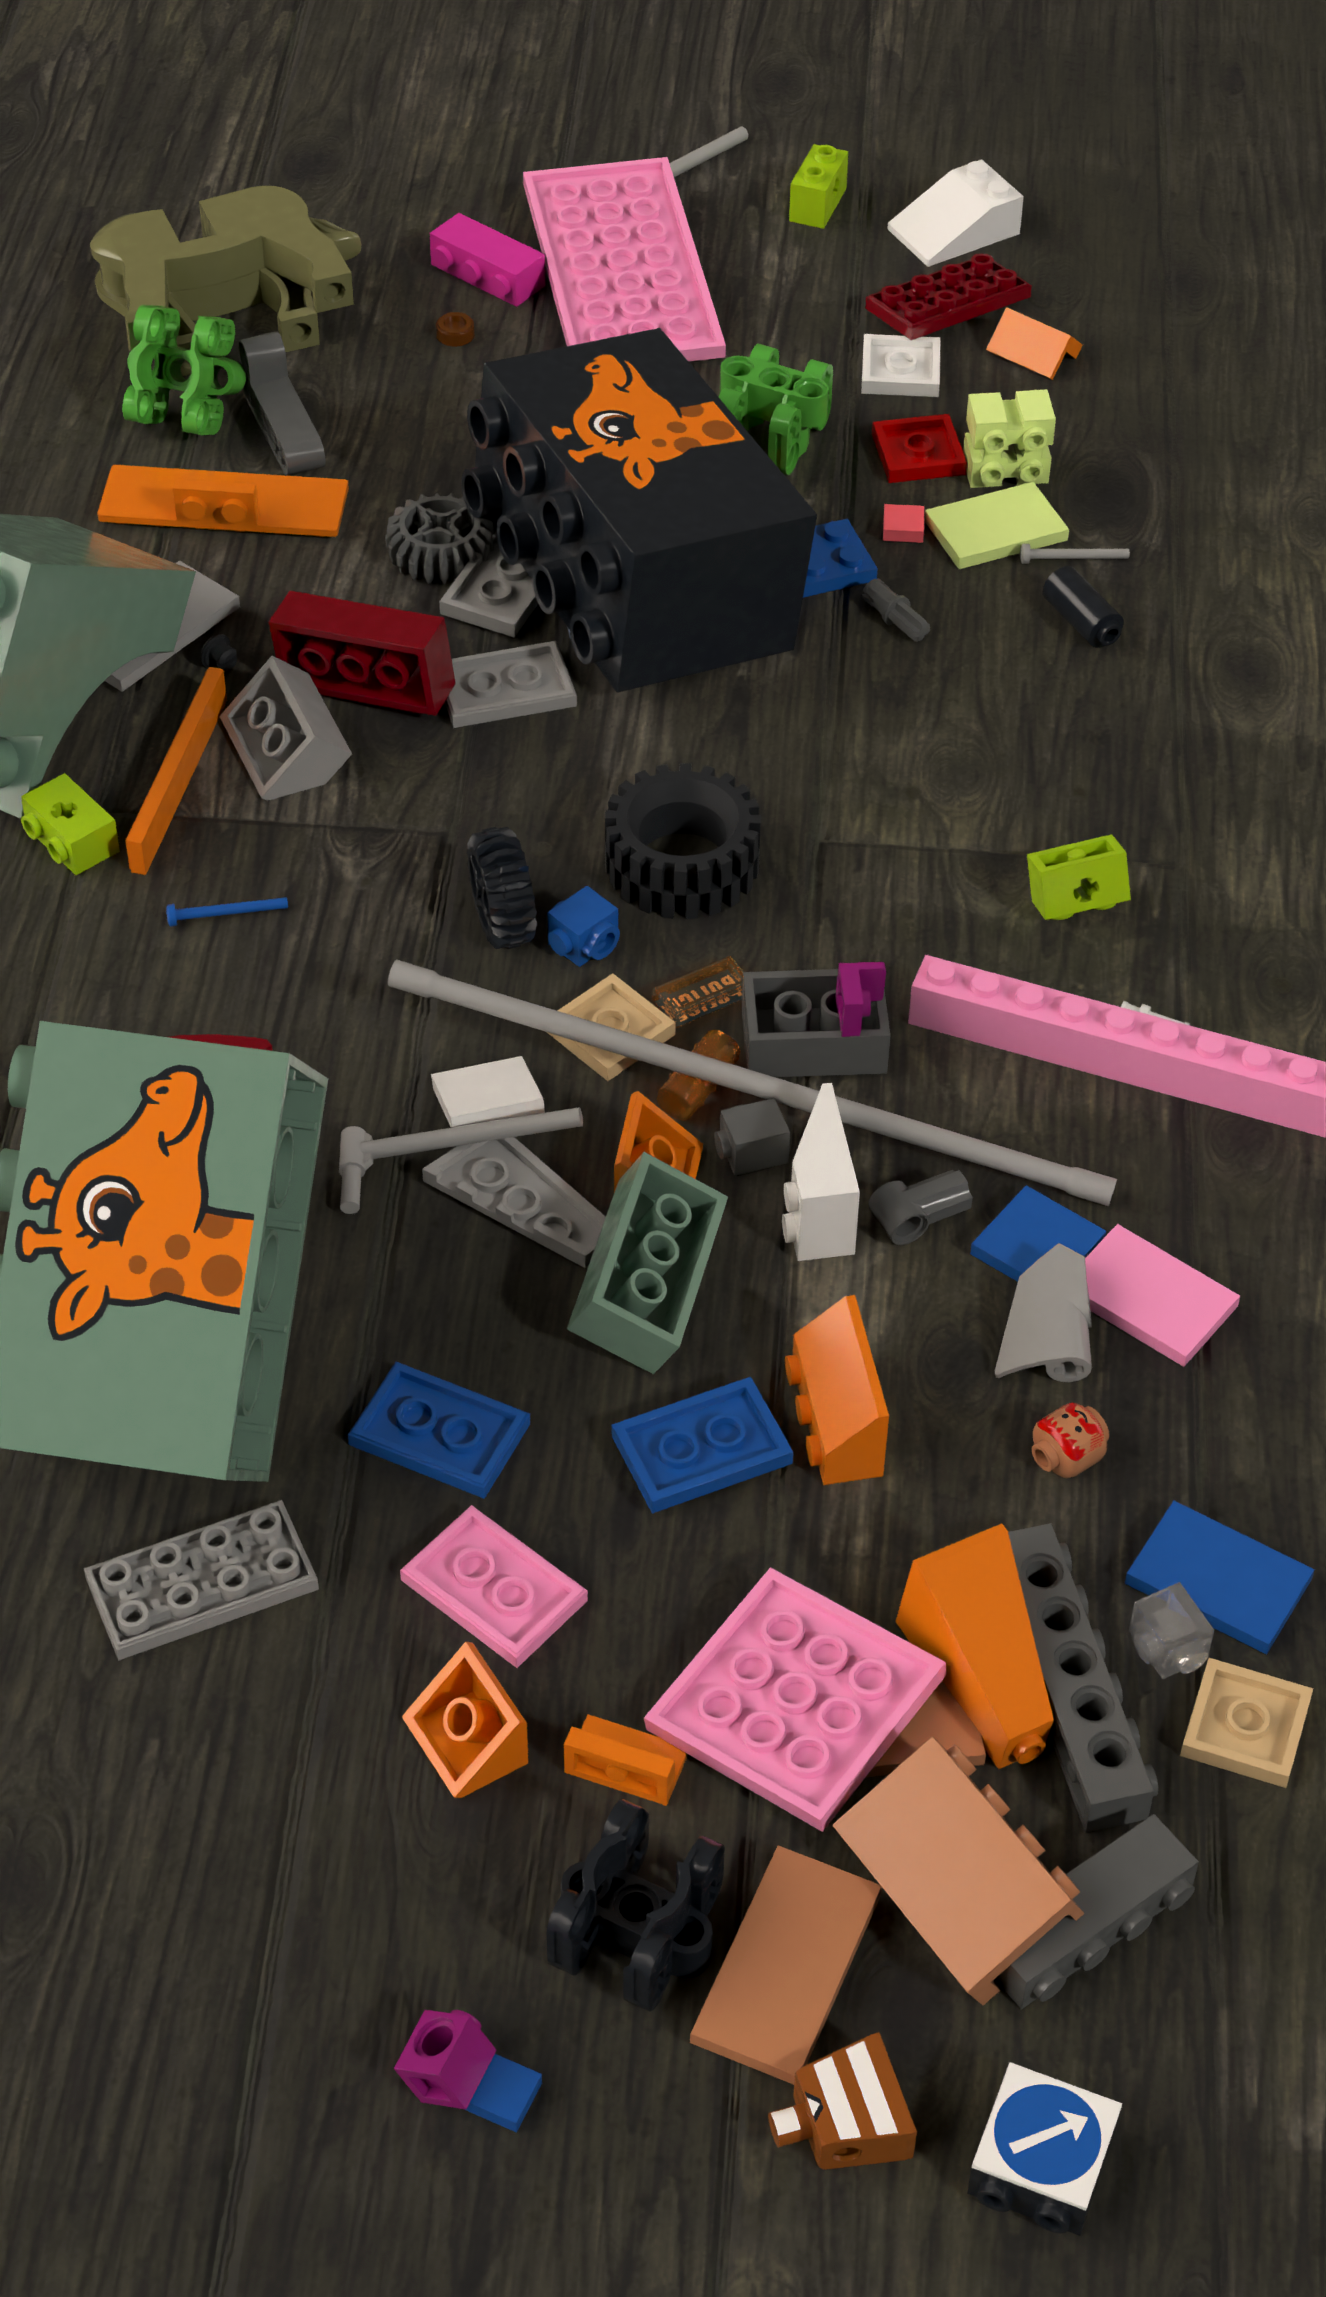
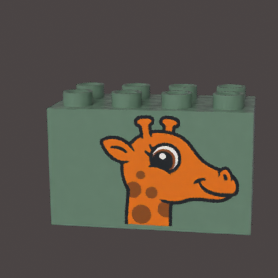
M40 1021L36 1046L19 1045L16 1048L8 1075V1098L12 1107L25 1108L26 1112L20 1150L4 1148L0 1152V1211L10 1213L4 1253L0 1254V1448L220 1480L269 1481L327 1091V1077L292 1054L46 1021Z

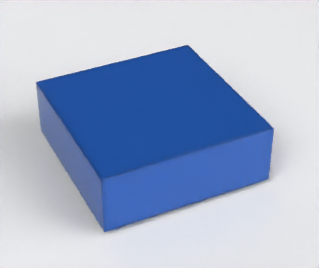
M494 2054L467 2109L464 2110L517 2133L542 2084V2074Z

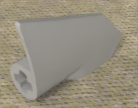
M1058 1243L1019 1276L995 1368L996 1378L1040 1365L1046 1366V1372L1049 1377L1061 1382L1079 1381L1091 1373L1089 1328L1092 1327L1085 1256Z

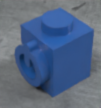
M588 886L565 901L558 902L548 912V944L558 955L565 956L578 967L592 958L595 960L605 958L618 943L620 937L618 908Z

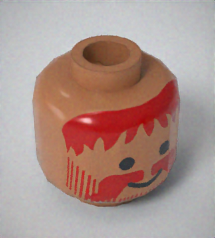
M1073 1402L1065 1404L1035 1424L1033 1429V1457L1037 1464L1047 1472L1052 1470L1063 1478L1077 1476L1102 1460L1106 1454L1107 1441L1109 1439L1107 1424L1102 1416L1092 1407H1084Z

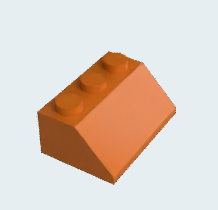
M845 1296L796 1332L793 1338V1355L785 1356L788 1383L790 1386L797 1385L800 1394L795 1398L797 1418L800 1426L808 1425L810 1436H806L808 1460L810 1466H819L823 1485L882 1477L884 1474L889 1413L856 1296Z

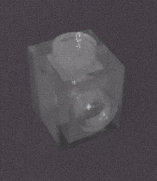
M1178 1582L1134 1602L1129 1632L1134 1638V1644L1141 1659L1147 1664L1151 1663L1161 1678L1165 1679L1180 1671L1183 1674L1193 1672L1205 1663L1209 1656L1214 1629L1182 1584Z

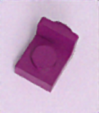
M884 962L839 963L836 1002L842 1037L860 1036L862 1017H870L871 1001H881L883 999L886 979Z

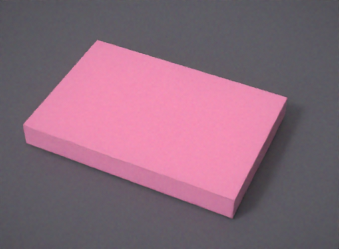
M1119 1224L1085 1258L1091 1312L1183 1367L1239 1304L1240 1295Z
M472 1505L400 1570L402 1582L516 1668L588 1601V1591Z

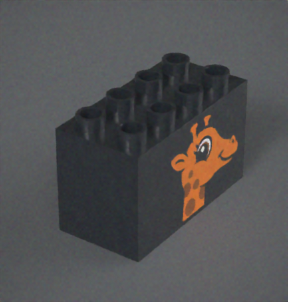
M661 328L484 363L481 398L472 400L467 410L469 431L477 447L475 467L465 469L462 474L463 498L472 516L478 518L490 515L493 528L497 531L498 544L504 559L510 565L521 564L533 580L535 596L541 609L547 614L557 612L570 629L574 651L582 663H595L615 691L619 693L794 650L817 513Z

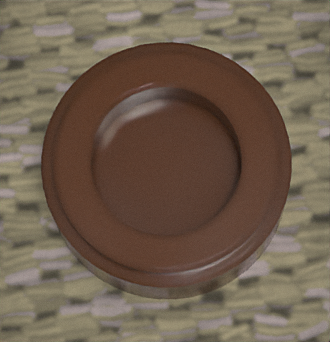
M460 312L444 314L436 322L437 339L442 344L453 347L470 343L475 336L473 319Z

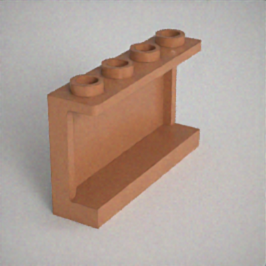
M932 1736L832 1826L966 1992L980 2004L985 2005L1000 1991L993 1982L997 1976L1065 1916L1070 1915L1077 1921L1085 1914L1073 1900L1081 1891L1059 1866L1049 1872L1038 1857L1046 1850L1023 1824L1016 1831L1010 1826L1003 1816L1011 1809L989 1784L982 1790L977 1787L969 1777L977 1769L955 1744L946 1750Z

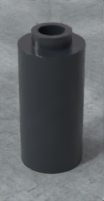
M1061 567L1048 577L1043 586L1044 598L1091 646L1101 648L1109 646L1118 640L1124 625L1123 617L1073 567Z

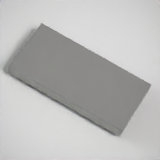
M178 561V562L176 563V564H179V565H181V566H184V567H186V568H189V569H191V570L196 571L195 569L191 568L190 566L186 565L185 563H183V562H181V561ZM196 571L174 652H156L137 657L113 672L105 682L123 692L240 607L239 596Z
M282 1500L84 1568L87 1583L118 1661L319 1590L316 1574Z

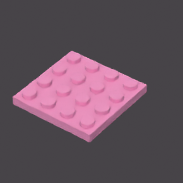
M770 1567L646 1714L644 1722L647 1731L823 1832L947 1675L946 1662Z

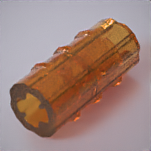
M710 1030L699 1043L694 1044V1049L691 1052L735 1065L739 1060L741 1050L731 1036L720 1030ZM674 1071L669 1074V1079L659 1089L657 1101L665 1113L677 1120L686 1121L692 1117L699 1107L704 1106V1101L712 1092L716 1091L718 1084Z

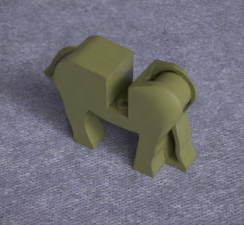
M256 186L199 201L203 238L180 243L163 209L118 217L103 226L90 242L91 254L100 264V270L95 277L97 294L104 303L125 317L130 352L140 343L134 337L133 325L136 312L141 305H159L179 311L180 328L176 341L177 346L182 348H191L192 334L196 325L193 321L198 320V316L216 317L253 306L260 302L265 303L277 313L278 332L282 338L285 352L320 345L317 313L354 305L352 273L345 260L356 257L360 253L362 245L360 236L356 232L341 228L324 219L309 217L307 205L299 195L291 190L277 186ZM187 360L181 366L182 376L191 375V366Z

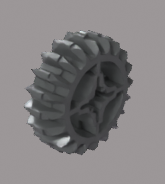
M436 492L433 497H426L420 494L418 501L406 500L405 507L395 508L394 516L389 517L387 534L385 535L386 548H388L392 564L399 567L400 573H410L412 580L423 577L428 584L433 580H442L445 585L448 579H456L468 562L476 563L478 561L475 552L483 555L484 562L488 560L486 545H490V552L494 551L492 535L495 534V528H493L490 515L478 518L472 516L467 509L464 498H455L453 492L448 496H439Z

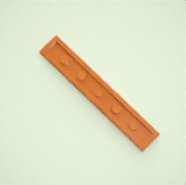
M209 667L206 670L125 840L131 873L147 874L218 722L219 716L227 702L224 669Z

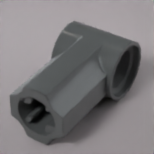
M950 1170L908 1187L902 1181L888 1182L872 1194L868 1205L892 1242L896 1245H905L922 1236L929 1224L971 1209L973 1197L968 1187V1181L961 1171Z

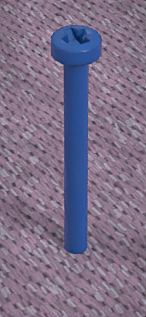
M287 897L183 909H175V904H169L166 906L167 922L171 927L177 926V920L288 908Z

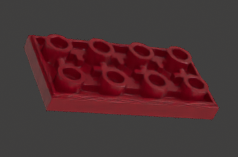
M975 254L970 260L959 264H947L941 270L928 275H916L911 281L899 285L885 286L881 291L866 297L865 309L908 339L914 340L1030 298L1032 285L1017 276L1015 271L1006 269L994 261L991 255Z

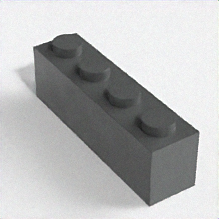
M1155 1814L1151 1815L1066 1874L1081 1891L1073 1900L1085 1914L1077 1921L1070 1915L1065 1916L997 1976L995 1980L1021 2010L1037 1998L1041 2002L1047 2001L1061 1990L1066 1982V1978L1081 1967L1084 1971L1096 1967L1107 1956L1110 1947L1124 1937L1130 1941L1141 1935L1151 1924L1152 1917L1165 1908L1173 1911L1181 1907L1194 1893L1195 1887L1193 1884L1199 1861Z

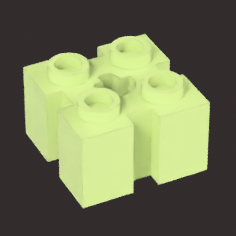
M1048 390L1016 391L1015 399L1002 400L1000 392L968 394L966 421L969 433H965L963 453L967 461L966 473L970 488L1002 486L1004 478L1012 477L1016 478L1017 485L1030 482L1035 484L1049 483L1051 454L1048 445H1053L1056 417Z

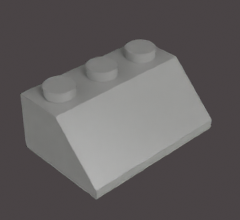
M274 656L267 660L219 716L259 795L267 801L325 785L352 755L309 673Z

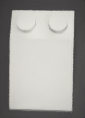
M981 159L948 172L889 221L887 229L929 267L1020 234L1024 196Z
M825 1083L821 1086L792 1162L791 1182L784 1183L785 1205L790 1213L782 1214L783 1235L786 1243H794L798 1261L855 1254L860 1191L832 1083Z

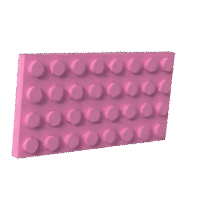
M668 157L523 172V185L541 252L545 254V266L567 346L661 328L688 362L725 358L726 344Z

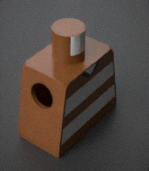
M879 2032L801 2067L795 2073L793 2095L796 2105L768 2113L770 2129L777 2147L808 2139L817 2165L825 2170L903 2161L914 2156L917 2131Z

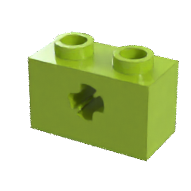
M813 144L791 182L790 222L825 228L846 191L849 151L836 149L830 145Z
M65 773L21 796L24 816L21 817V823L28 836L33 840L38 839L47 847L49 854L58 864L63 863L75 875L120 852L115 819Z
M1112 834L1027 854L1032 903L1045 920H1064L1072 917L1074 913L1091 909L1106 910L1114 907L1116 903L1131 900L1127 854Z

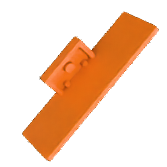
M113 465L99 506L98 520L100 522L117 524H142L158 527L173 526L234 530L237 532L250 531L336 537L339 533L349 486L346 479Z

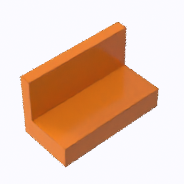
M1006 307L986 350L1053 380L1065 354L1076 359L1083 345L1069 334Z
M587 1714L582 1728L579 1729L572 1726L564 1742V1773L667 1806L688 1754L660 1737Z

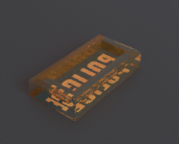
M729 956L653 988L652 1000L664 1014L676 1022V1029L741 1001L744 971Z

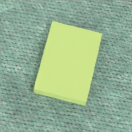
M1034 482L925 510V523L958 569L1019 554L1022 544H1030V549H1038L1068 540L1069 528Z

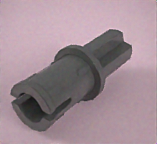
M879 578L873 579L866 584L863 589L865 594H862V599L882 615V619L887 625L895 624L916 642L923 640L924 636L930 632V625L910 607V601L907 597L894 593Z

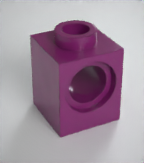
M424 2010L394 2070L421 2103L467 2109L496 2049L481 2031L480 2022L469 2013L461 2010H452L450 2013Z

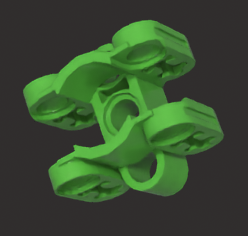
M141 305L136 312L133 325L134 337L140 343L131 350L127 359L130 380L133 385L127 388L122 406L124 419L142 424L163 422L169 407V391L174 389L184 391L180 396L183 399L181 412L182 432L194 433L196 435H215L221 427L224 413L223 402L217 399V395H234L239 393L246 382V373L243 366L235 360L223 357L230 353L234 343V322L230 319L215 316H198L199 319L192 334L191 348L187 349L177 346L176 338L180 328V314L177 309L159 305ZM153 358H154V360H155V366H154V369L152 370L151 364H152V361H153ZM185 360L191 366V375L187 380L181 374V366ZM222 367L228 374V382L224 388L217 380L218 371Z
M756 344L750 357L731 356L721 363L720 394L718 397L747 431L754 426L763 424L764 420L770 422L768 456L784 475H790L793 472L798 458L806 452L809 444L810 430L821 431L827 423L832 401L833 366L832 364L814 359L808 362L804 372L779 365L778 349L763 344Z

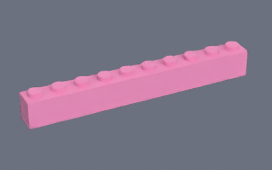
M925 955L912 984L908 1024L1326 1138V1062L929 955Z

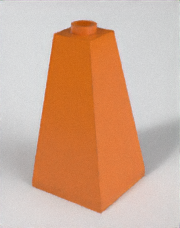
M999 1524L913 1560L895 1622L911 1644L946 1662L947 1675L942 1681L981 1733L984 1749L998 1770L1017 1761L1020 1764H1025L1034 1760L1046 1747L1045 1743L1054 1719L1007 1529L1003 1524Z

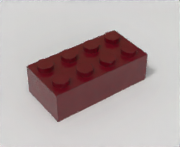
M290 590L268 621L276 658L309 673L320 695L436 716L456 684L444 617Z

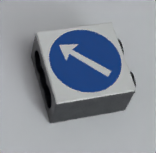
M1010 2062L972 2164L967 2194L977 2197L983 2205L1000 2212L1012 2210L1031 2217L1039 2226L1054 2233H1066L1068 2231L1080 2236L1116 2133L1122 2103Z

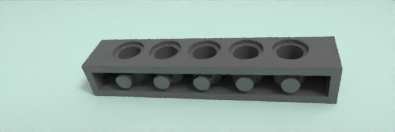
M1051 1523L1010 1531L1008 1534L1054 1719L1049 1735L1084 1831L1088 1833L1146 1820L1149 1817L1152 1799L1158 1795L1156 1774L1150 1763H1143L1139 1753L1140 1735L1138 1727L1132 1717L1126 1718L1121 1706L1123 1701L1121 1684L1115 1672H1108L1104 1662L1106 1653L1102 1634L1098 1628H1091L1087 1618L1089 1607L1085 1590L1081 1584L1075 1585L1070 1573L1072 1571V1561L1068 1546L1065 1542H1058ZM1034 1584H1040V1585H1044V1586H1046V1587H1038V1586H1035ZM1050 1627L1060 1628L1063 1631H1056L1050 1629ZM1066 1671H1074L1081 1675H1071L1066 1673ZM1081 1716H1092L1098 1720L1090 1721ZM1107 1761L1113 1763L1116 1766L1106 1767L1101 1765L1099 1762Z

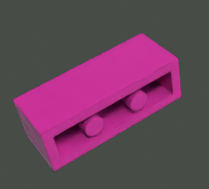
M461 213L456 214L430 232L431 265L516 307L546 286L545 254Z

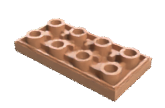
M777 1846L691 2031L690 2043L794 2085L795 2073L801 2067L807 2065L879 1901L882 1886L784 1847Z

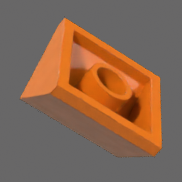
M639 1091L631 1094L614 1165V1193L620 1178L643 1152L696 1179L703 1143Z
M465 1642L402 1716L454 1798H463L528 1764L527 1722L473 1642Z

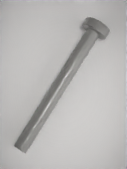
M1022 544L1020 548V561L1022 564H1029L1030 559H1129L1130 555L1129 549H1030V544Z

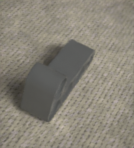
M276 331L239 340L240 364L246 373V382L243 387L246 400L284 474L287 476L325 467V452L320 436L288 377L286 352L279 332Z

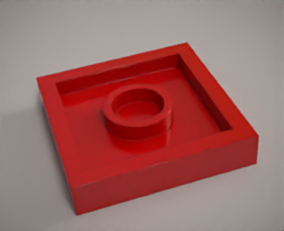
M949 414L875 421L872 423V436L889 483L966 475L967 461Z

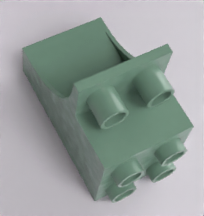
M0 514L1 811L18 818L24 816L21 796L41 785L49 762L66 729L83 704L101 683L124 664L137 657L156 652H174L196 571L59 518Z

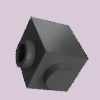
M775 1098L751 1104H741L730 1109L721 1110L720 1131L714 1133L715 1146L720 1159L727 1158L735 1176L789 1163L790 1130Z

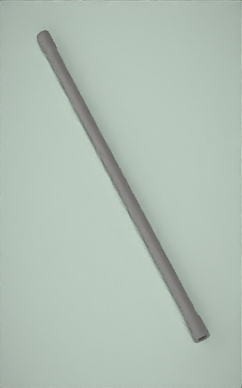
M397 959L394 961L389 973V987L425 998H437L760 1098H775L777 1103L809 1113L812 1112L819 1094L818 1090L441 976L433 970ZM835 1096L842 1123L1064 1190L1069 1195L1109 1207L1117 1181L1115 1178L1079 1167L1064 1166Z

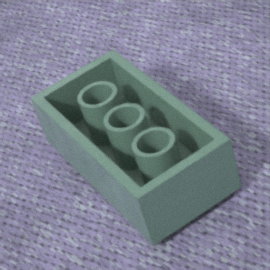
M643 1152L618 1181L567 1330L654 1374L680 1347L728 1196Z

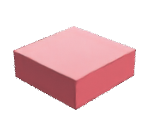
M884 504L883 541L923 543L924 506Z

